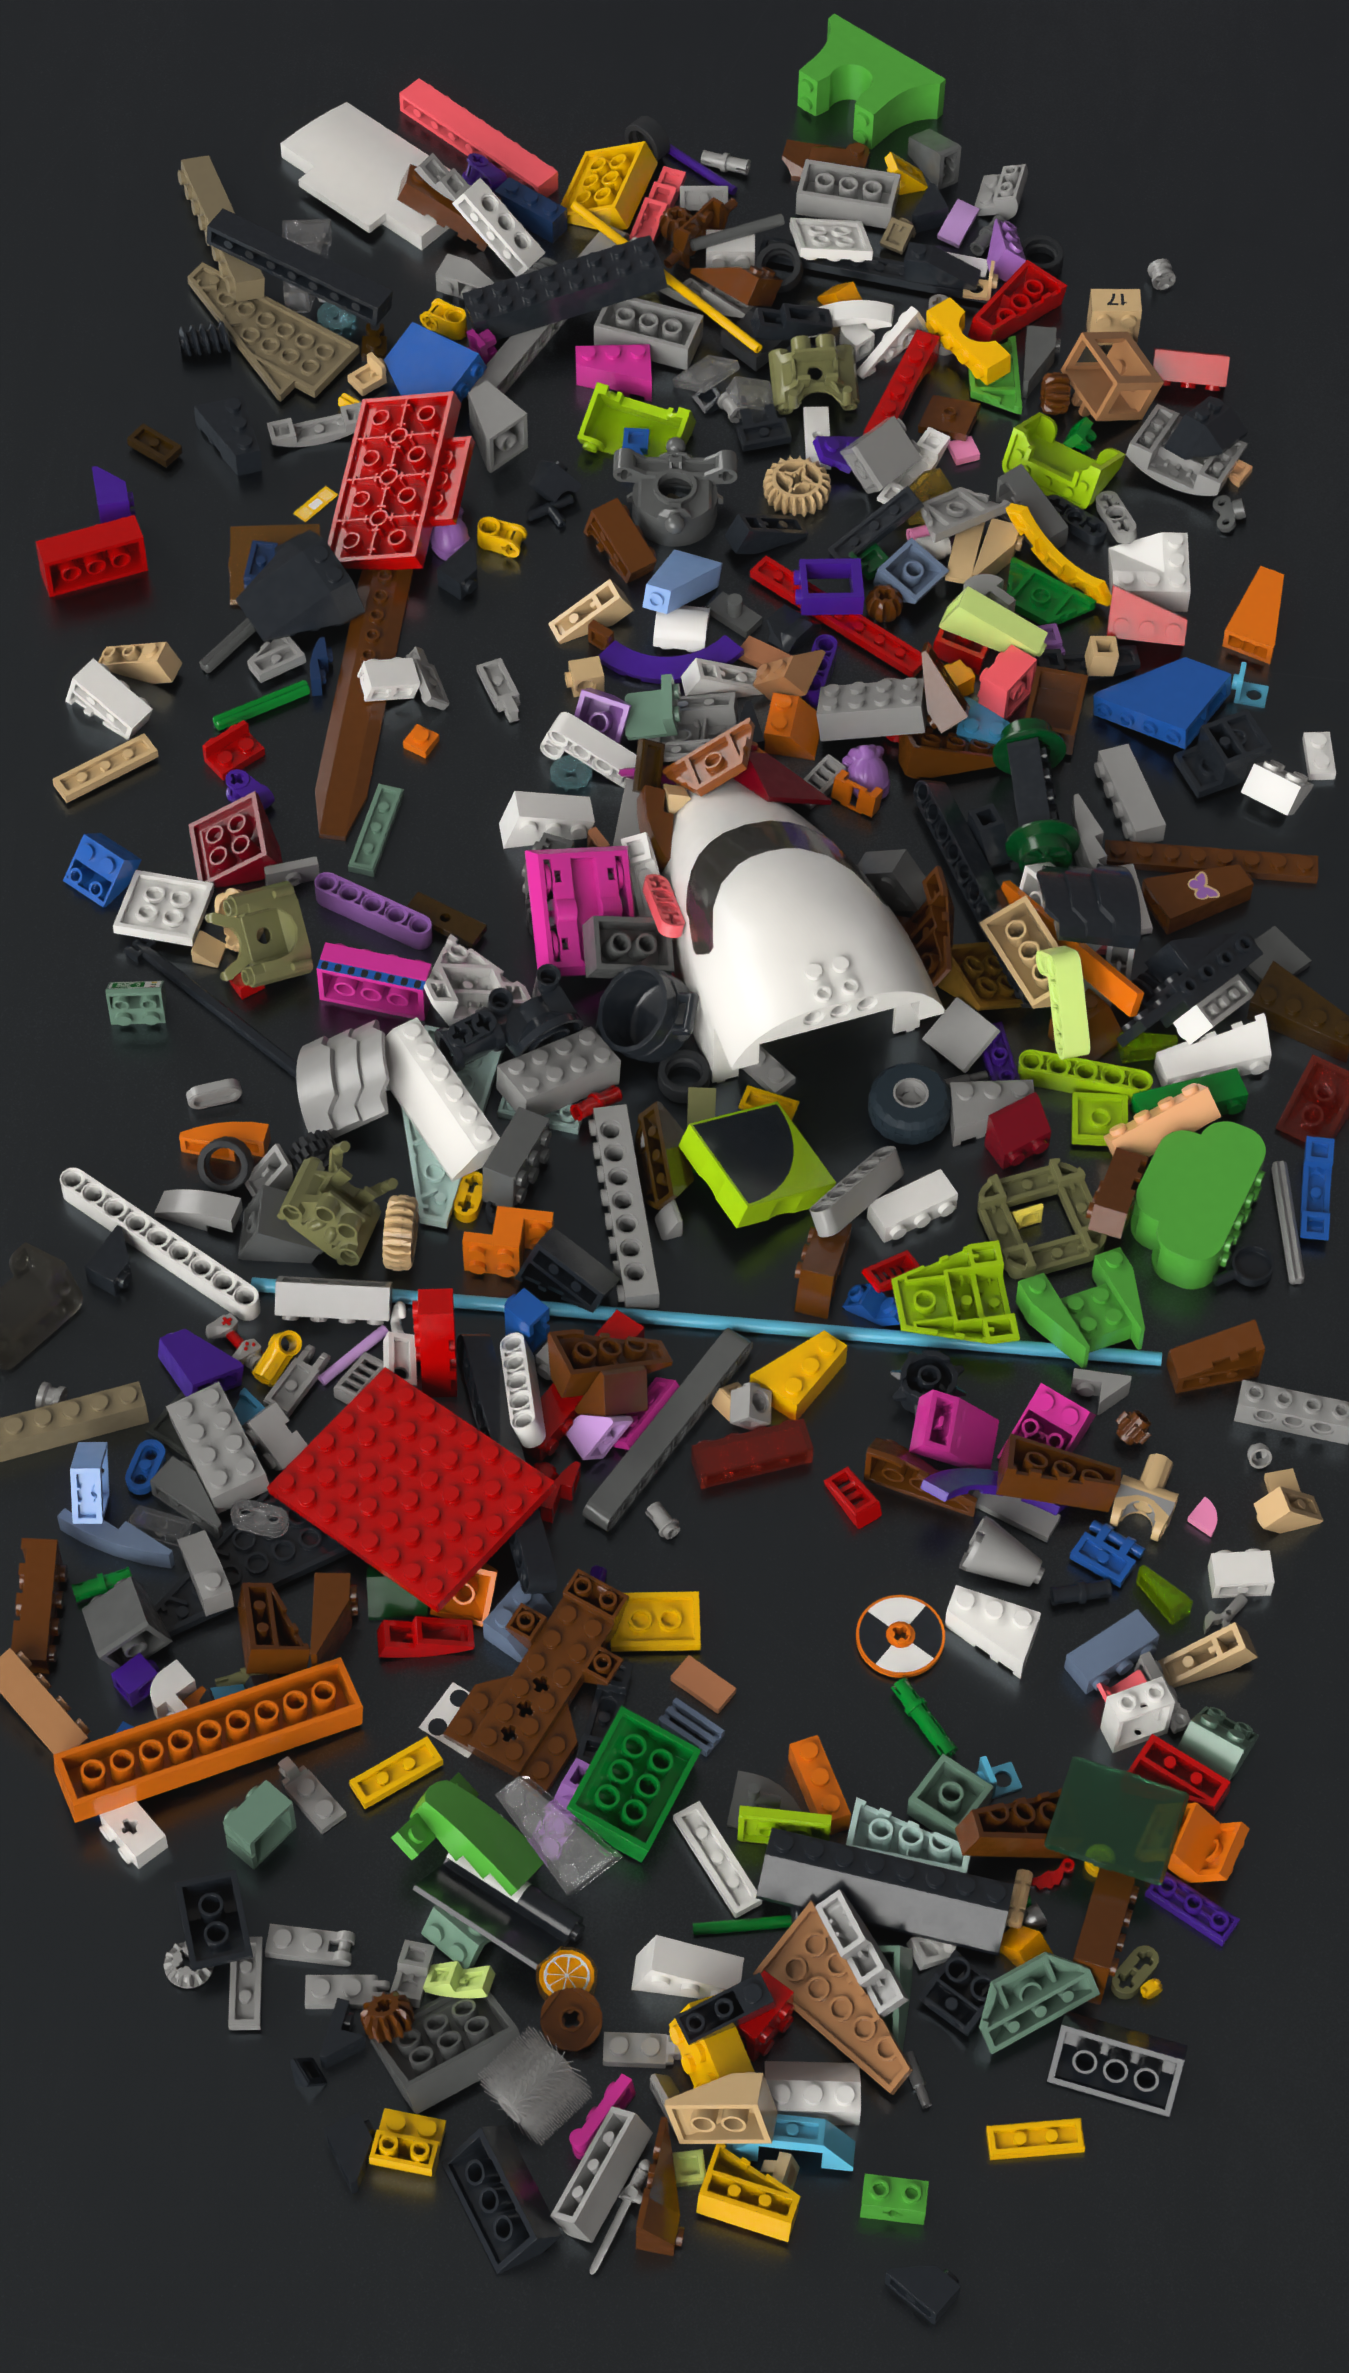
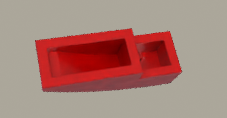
M415 1616L412 1622L383 1620L377 1629L378 1656L387 1658L428 1657L473 1650L475 1647L473 1620Z

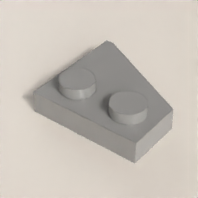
M289 636L275 639L271 643L266 641L260 647V651L255 653L247 663L249 670L262 683L306 663L305 654Z

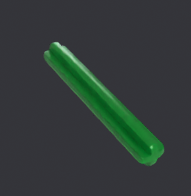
M301 680L213 717L214 726L220 731L243 720L250 719L304 697L310 693L309 685L305 680Z

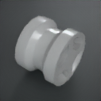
M1157 259L1148 266L1147 272L1150 278H1152L1151 282L1155 289L1165 290L1175 283L1176 276L1172 271L1169 260Z
M44 1381L37 1393L36 1408L66 1401L68 1389L63 1386L58 1388L52 1387L51 1383Z

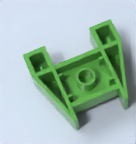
M1120 1247L1094 1256L1091 1277L1097 1287L1060 1299L1044 1273L1018 1281L1016 1304L1027 1322L1082 1369L1087 1368L1090 1352L1131 1339L1137 1350L1142 1349L1145 1324L1134 1270Z

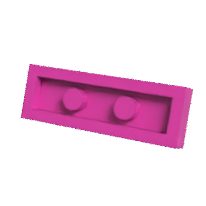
M659 1377L653 1380L647 1388L648 1410L627 1413L625 1415L631 1416L634 1421L613 1447L626 1450L632 1447L680 1387L676 1380Z

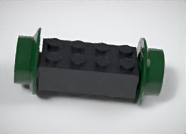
M1024 718L1016 720L1002 730L1001 740L998 741L992 752L994 764L1001 771L1012 776L1019 828L1013 831L1007 838L1005 844L1006 853L1011 860L1019 864L1022 872H1024L1025 865L1050 862L1056 867L1069 868L1072 863V855L1080 845V834L1074 826L1058 821L1060 820L1058 806L1055 804L1057 795L1054 783H1052V777H1054L1052 768L1063 760L1066 754V743L1059 734L1053 731L1051 725L1042 719Z

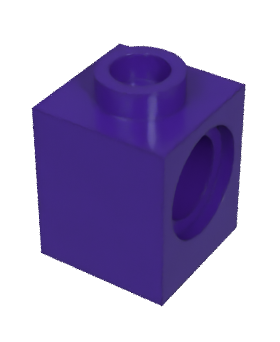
M139 1653L111 1673L114 1688L131 1707H134L150 1695L151 1684L155 1676L160 1672V1669L152 1659L146 1660Z

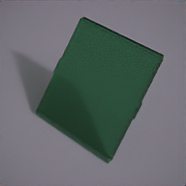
M1078 1756L1073 1757L1044 1846L1047 1849L1092 1863L1094 1866L1109 1871L1113 1870L1155 1885H1162L1189 1795L1187 1792L1141 1778L1140 1775L1124 1770L1120 1771Z

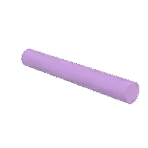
M384 1325L378 1327L318 1376L320 1383L324 1386L328 1384L364 1352H367L386 1336L388 1329Z

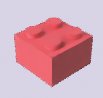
M1012 644L1005 652L1001 651L997 655L994 664L990 668H985L979 677L981 683L977 694L979 698L978 703L1008 720L1030 696L1037 659Z

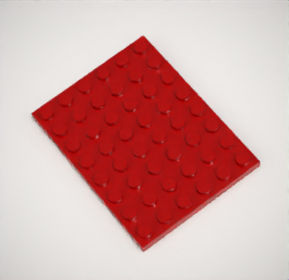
M386 1367L267 1486L269 1494L437 1613L557 1488L555 1481Z

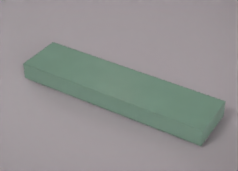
M378 784L349 861L348 872L374 877L403 800L404 789Z

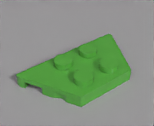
M1016 336L1008 337V342L1001 344L1011 355V372L987 386L980 379L975 378L972 371L968 368L970 398L1016 414H1022Z

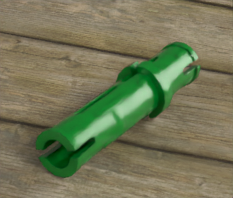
M906 1677L898 1680L891 1687V1690L902 1702L907 1716L915 1720L940 1757L942 1754L949 1758L958 1751V1747L927 1707L928 1702L924 1697H920Z

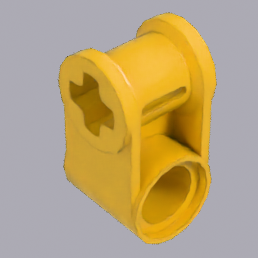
M436 298L432 301L429 310L424 311L420 315V322L425 328L444 335L451 340H461L467 336L466 312L460 307Z
M483 517L479 520L477 526V544L481 549L503 554L511 558L519 556L521 551L520 545L522 541L526 540L528 535L527 530L523 526L498 520L494 517Z

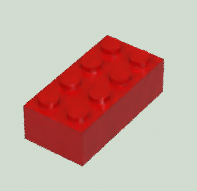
M135 515L35 541L41 576L49 597L148 571L144 537Z

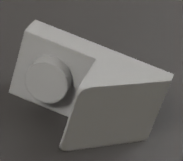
M1074 1368L1071 1392L1086 1397L1092 1395L1099 1396L1097 1415H1100L1128 1396L1132 1376Z

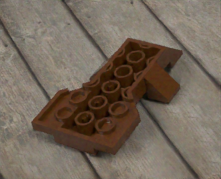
M577 1569L562 1592L563 1598L548 1621L546 1616L521 1603L505 1628L528 1649V1652L513 1675L475 1684L443 1733L444 1738L546 1796L578 1747L569 1705L584 1682L608 1686L624 1662V1659L606 1650V1647L617 1631L629 1601V1596L580 1569ZM538 1685H547V1691L542 1689L541 1692H537L536 1687ZM523 1709H531L532 1715L526 1714L525 1717H522L521 1711ZM514 1733L516 1739L512 1740L510 1738L509 1742H506L505 1735Z

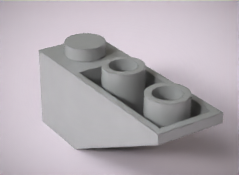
M451 254L446 255L436 272V291L462 299V293L494 284L470 260Z

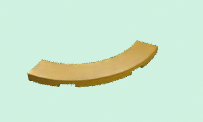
M1011 503L1005 508L1020 536L1025 534L1033 545L1031 551L1057 578L1072 588L1077 587L1085 595L1095 599L1096 603L1104 606L1110 605L1111 593L1105 580L1084 572L1061 554L1037 525L1027 506Z

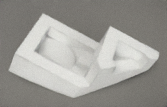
M912 1937L907 1942L908 1948L913 1949V1958L919 1970L945 1963L956 1949L954 1945L921 1937Z

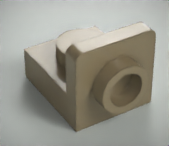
M891 217L880 241V246L903 255L910 238H914L916 235L913 223L905 218H899L898 220Z

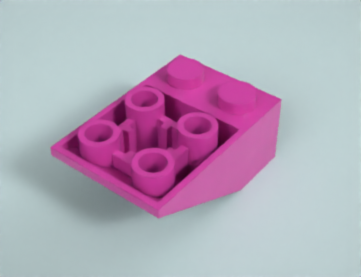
M1041 1383L1011 1434L1072 1453L1084 1437L1096 1415ZM1005 1445L1003 1446L1002 1450L1000 1451L999 1455L997 1456L998 1459H1000L1001 1454H1002V1452H1003V1450H1004Z
M931 1390L919 1397L909 1452L960 1468L991 1470L999 1420L959 1397Z

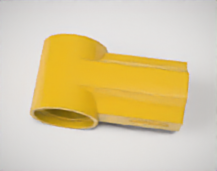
M292 1330L274 1334L268 1342V1348L251 1372L254 1378L263 1384L273 1387L292 1357L301 1350L302 1340L300 1335ZM283 1337L289 1342L288 1351H285L281 1346Z

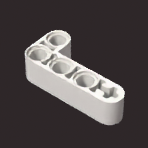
M561 712L540 745V750L546 757L559 760L563 753L567 752L625 788L626 779L629 778L620 776L619 769L632 768L636 764V754L567 712Z

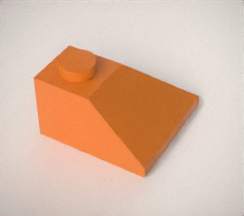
M485 1563L439 1613L430 1609V1615L449 1619L473 1620V1625L483 1627V1621L491 1612L498 1570Z

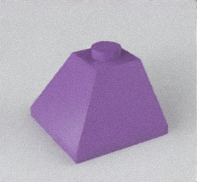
M590 687L581 690L574 716L620 744L631 705L615 695Z

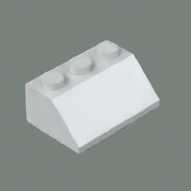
M765 2061L764 2076L777 2108V2114L821 2118L828 2120L833 2125L859 2126L861 2115L860 2068L856 2063Z

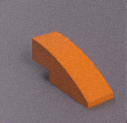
M256 1122L214 1123L180 1132L179 1135L181 1152L199 1155L201 1150L214 1139L227 1136L235 1137L244 1142L252 1155L264 1157L271 1140L269 1124ZM229 1148L217 1149L211 1157L235 1162L237 1154Z

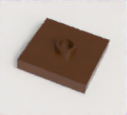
M933 395L918 425V433L924 434L927 428L931 427L950 436V439L966 441L981 410V403Z

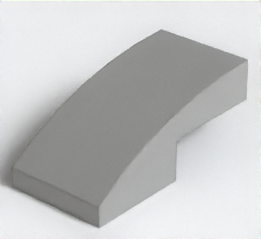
M434 153L414 169L432 188L452 201H455L470 187L455 168L448 171Z
M410 1940L404 1941L390 1993L397 1990L399 1995H406L412 2007L420 2008L424 1995L423 1986L432 1964L435 1945Z

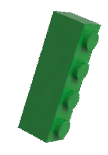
M1234 1068L1135 1093L1132 1096L1130 1110L1133 1117L1143 1110L1150 1111L1158 1106L1157 1103L1160 1100L1170 1096L1175 1097L1182 1093L1181 1090L1185 1086L1199 1083L1208 1087L1221 1115H1233L1245 1110L1249 1094L1238 1069Z

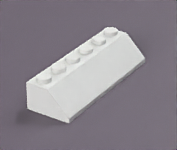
M414 1018L393 1028L385 1037V1056L390 1078L388 1088L452 1182L482 1168L500 1137L419 1019Z

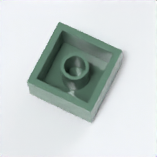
M942 1754L910 1796L907 1815L933 1832H938L958 1841L955 1828L971 1810L986 1807L991 1803L994 1786L945 1754Z

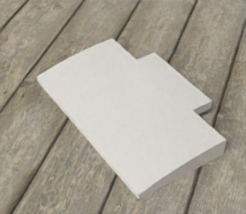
M348 102L314 119L280 143L281 157L306 173L299 179V187L368 233L372 232L380 224H383L420 250H423L449 229L448 226L443 228L436 224L437 221L428 214L423 216L397 200L401 180L409 165L412 164L418 167L429 155Z

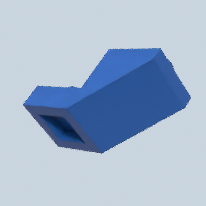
M870 1283L854 1285L849 1290L848 1297L842 1306L846 1311L879 1326L900 1325L894 1297H886L883 1292L877 1293Z

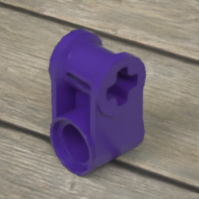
M476 153L468 155V166L466 171L463 172L462 178L469 185H473L481 178L490 187L492 192L495 193V190L507 179L506 174L489 162L483 155Z
M235 769L226 775L225 781L228 786L226 797L231 803L254 791L258 793L264 810L274 803L275 798L270 789L260 784L245 771Z

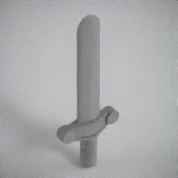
M644 2159L639 2163V2167L636 2169L630 2183L625 2188L623 2187L618 2195V2198L623 2201L590 2267L591 2275L599 2269L631 2203L640 2204L642 2202L643 2193L641 2188L651 2164L648 2159Z

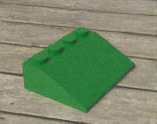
M621 1706L566 1809L612 1847L642 1862L660 1831L701 1749Z

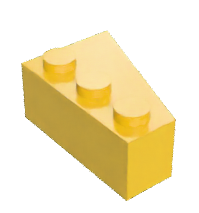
M824 1330L750 1375V1382L758 1383L761 1388L772 1391L771 1407L796 1422L844 1366L848 1345Z

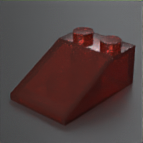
M1312 1055L1275 1128L1305 1143L1307 1136L1334 1139L1349 1117V1071L1316 1055Z

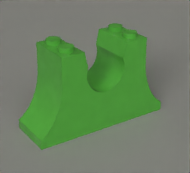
M833 14L828 18V34L825 46L811 61L799 70L797 106L814 116H818L828 111L838 101L856 100L853 139L872 150L890 133L906 124L925 119H938L942 116L946 79L840 16Z

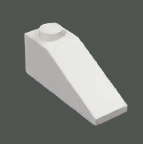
M695 658L681 676L685 696L736 692L737 698L763 695L752 686L757 677L756 669Z

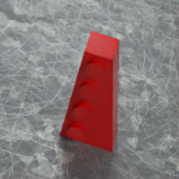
M1026 260L973 317L968 337L978 342L996 340L999 343L1060 306L1067 285L1031 261Z
M453 1288L418 1289V1301H412L416 1362H421L422 1392L431 1398L457 1397V1346Z

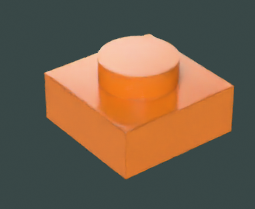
M416 724L403 741V748L423 758H427L440 741L439 734Z

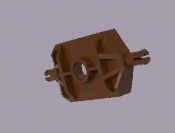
M713 197L705 203L692 218L673 233L674 247L672 248V254L663 261L665 267L671 269L672 266L678 263L689 269L690 256L696 253V251L691 249L690 239L706 235V230H725L729 213L738 206L737 201L730 198L724 205L723 202Z

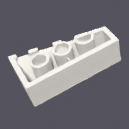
M1265 1014L1256 1015V1021L1243 1025L1242 1021L1232 1024V1030L1219 1035L1215 1031L1205 1034L1197 1043L1189 1045L1186 1041L1157 1052L1154 1069L1161 1087L1234 1068L1238 1069L1240 1076L1257 1075L1268 1070L1272 1053Z

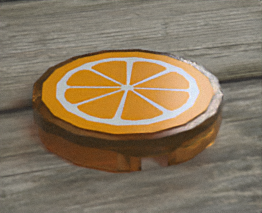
M563 1947L536 1970V1985L540 1996L546 2001L552 1993L565 1988H581L594 1995L597 1988V1968L593 1959L584 1951L573 1947Z

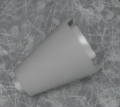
M987 1516L981 1520L969 1542L970 1545L967 1553L964 1552L959 1565L960 1569L967 1572L1030 1587L1032 1583L1038 1584L1045 1571V1568L1041 1567L1042 1560Z

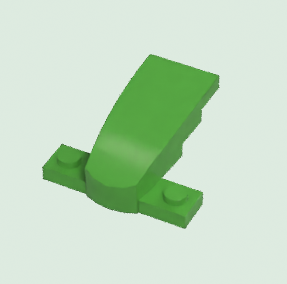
M459 1772L450 1781H439L429 1786L413 1807L410 1814L411 1819L391 1837L411 1860L416 1858L437 1838L455 1861L464 1856L483 1879L491 1874L510 1896L517 1892L547 1861L540 1851L513 1825L477 1798L479 1796L477 1791Z

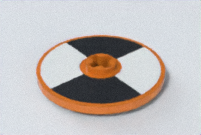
M892 1595L873 1602L864 1610L857 1623L856 1644L864 1661L877 1672L895 1678H908L926 1672L939 1660L945 1644V1629L940 1616L926 1602L912 1596ZM902 1632L906 1633L905 1639H895L896 1634L900 1635Z

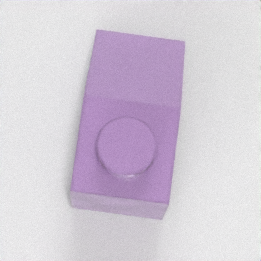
M581 1414L574 1419L573 1425L566 1435L582 1460L603 1459L634 1420L631 1416L625 1415L604 1417Z

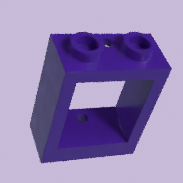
M861 558L799 559L798 570H794V585H799V589L795 590V603L800 605L801 615L863 614L864 587ZM849 578L850 593H808L807 579Z

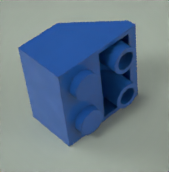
M102 833L84 834L63 881L100 906L107 907L130 884L135 870L138 869L142 859Z

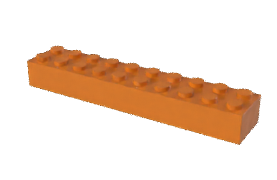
M339 1657L54 1754L55 1774L74 1822L77 1823L135 1801H141L361 1725L363 1705L344 1662Z

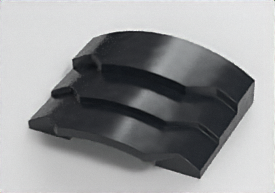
M1099 863L1096 868L1072 865L1069 868L1043 865L1042 870L1037 871L1036 877L1042 893L1044 911L1054 919L1057 940L1129 949L1137 948L1141 938L1140 903L1135 881L1126 867Z

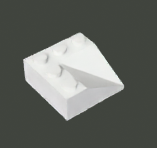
M1161 532L1134 540L1128 544H1120L1108 548L1111 595L1113 584L1173 612L1188 611L1191 594L1188 533Z

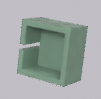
M267 1780L260 1786H254L246 1795V1800L238 1808L233 1807L229 1810L223 1821L227 1847L253 1870L297 1828L293 1802Z

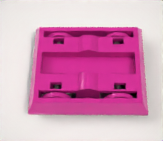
M628 846L526 850L525 859L537 970L544 964H552L560 970L561 976H585L582 925L592 916L636 917ZM550 891H553V899L547 902V896ZM550 928H557V936L554 931H550Z

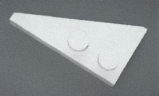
M911 306L900 315L896 325L884 334L879 345L857 369L859 377L864 380L876 371L875 365L882 360L888 363L905 348H908L917 329L928 332L926 322L918 310Z

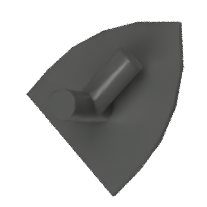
M738 1771L727 1827L738 1829L740 1805L802 1811L794 1798L781 1785L769 1778L754 1773Z

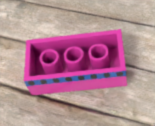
M325 942L317 966L319 998L324 1001L412 1019L418 1018L421 1021H425L431 1002L424 989V985L431 974L432 964L422 960L401 958L394 954L386 955L369 949H357L339 943Z

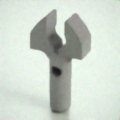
M1239 1594L1221 1614H1215L1213 1611H1210L1205 1616L1204 1634L1213 1625L1222 1624L1221 1629L1230 1625V1621L1248 1602L1247 1598Z

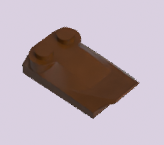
M787 139L782 160L789 169L791 180L800 182L806 159L868 169L871 152L862 143H852L847 148Z

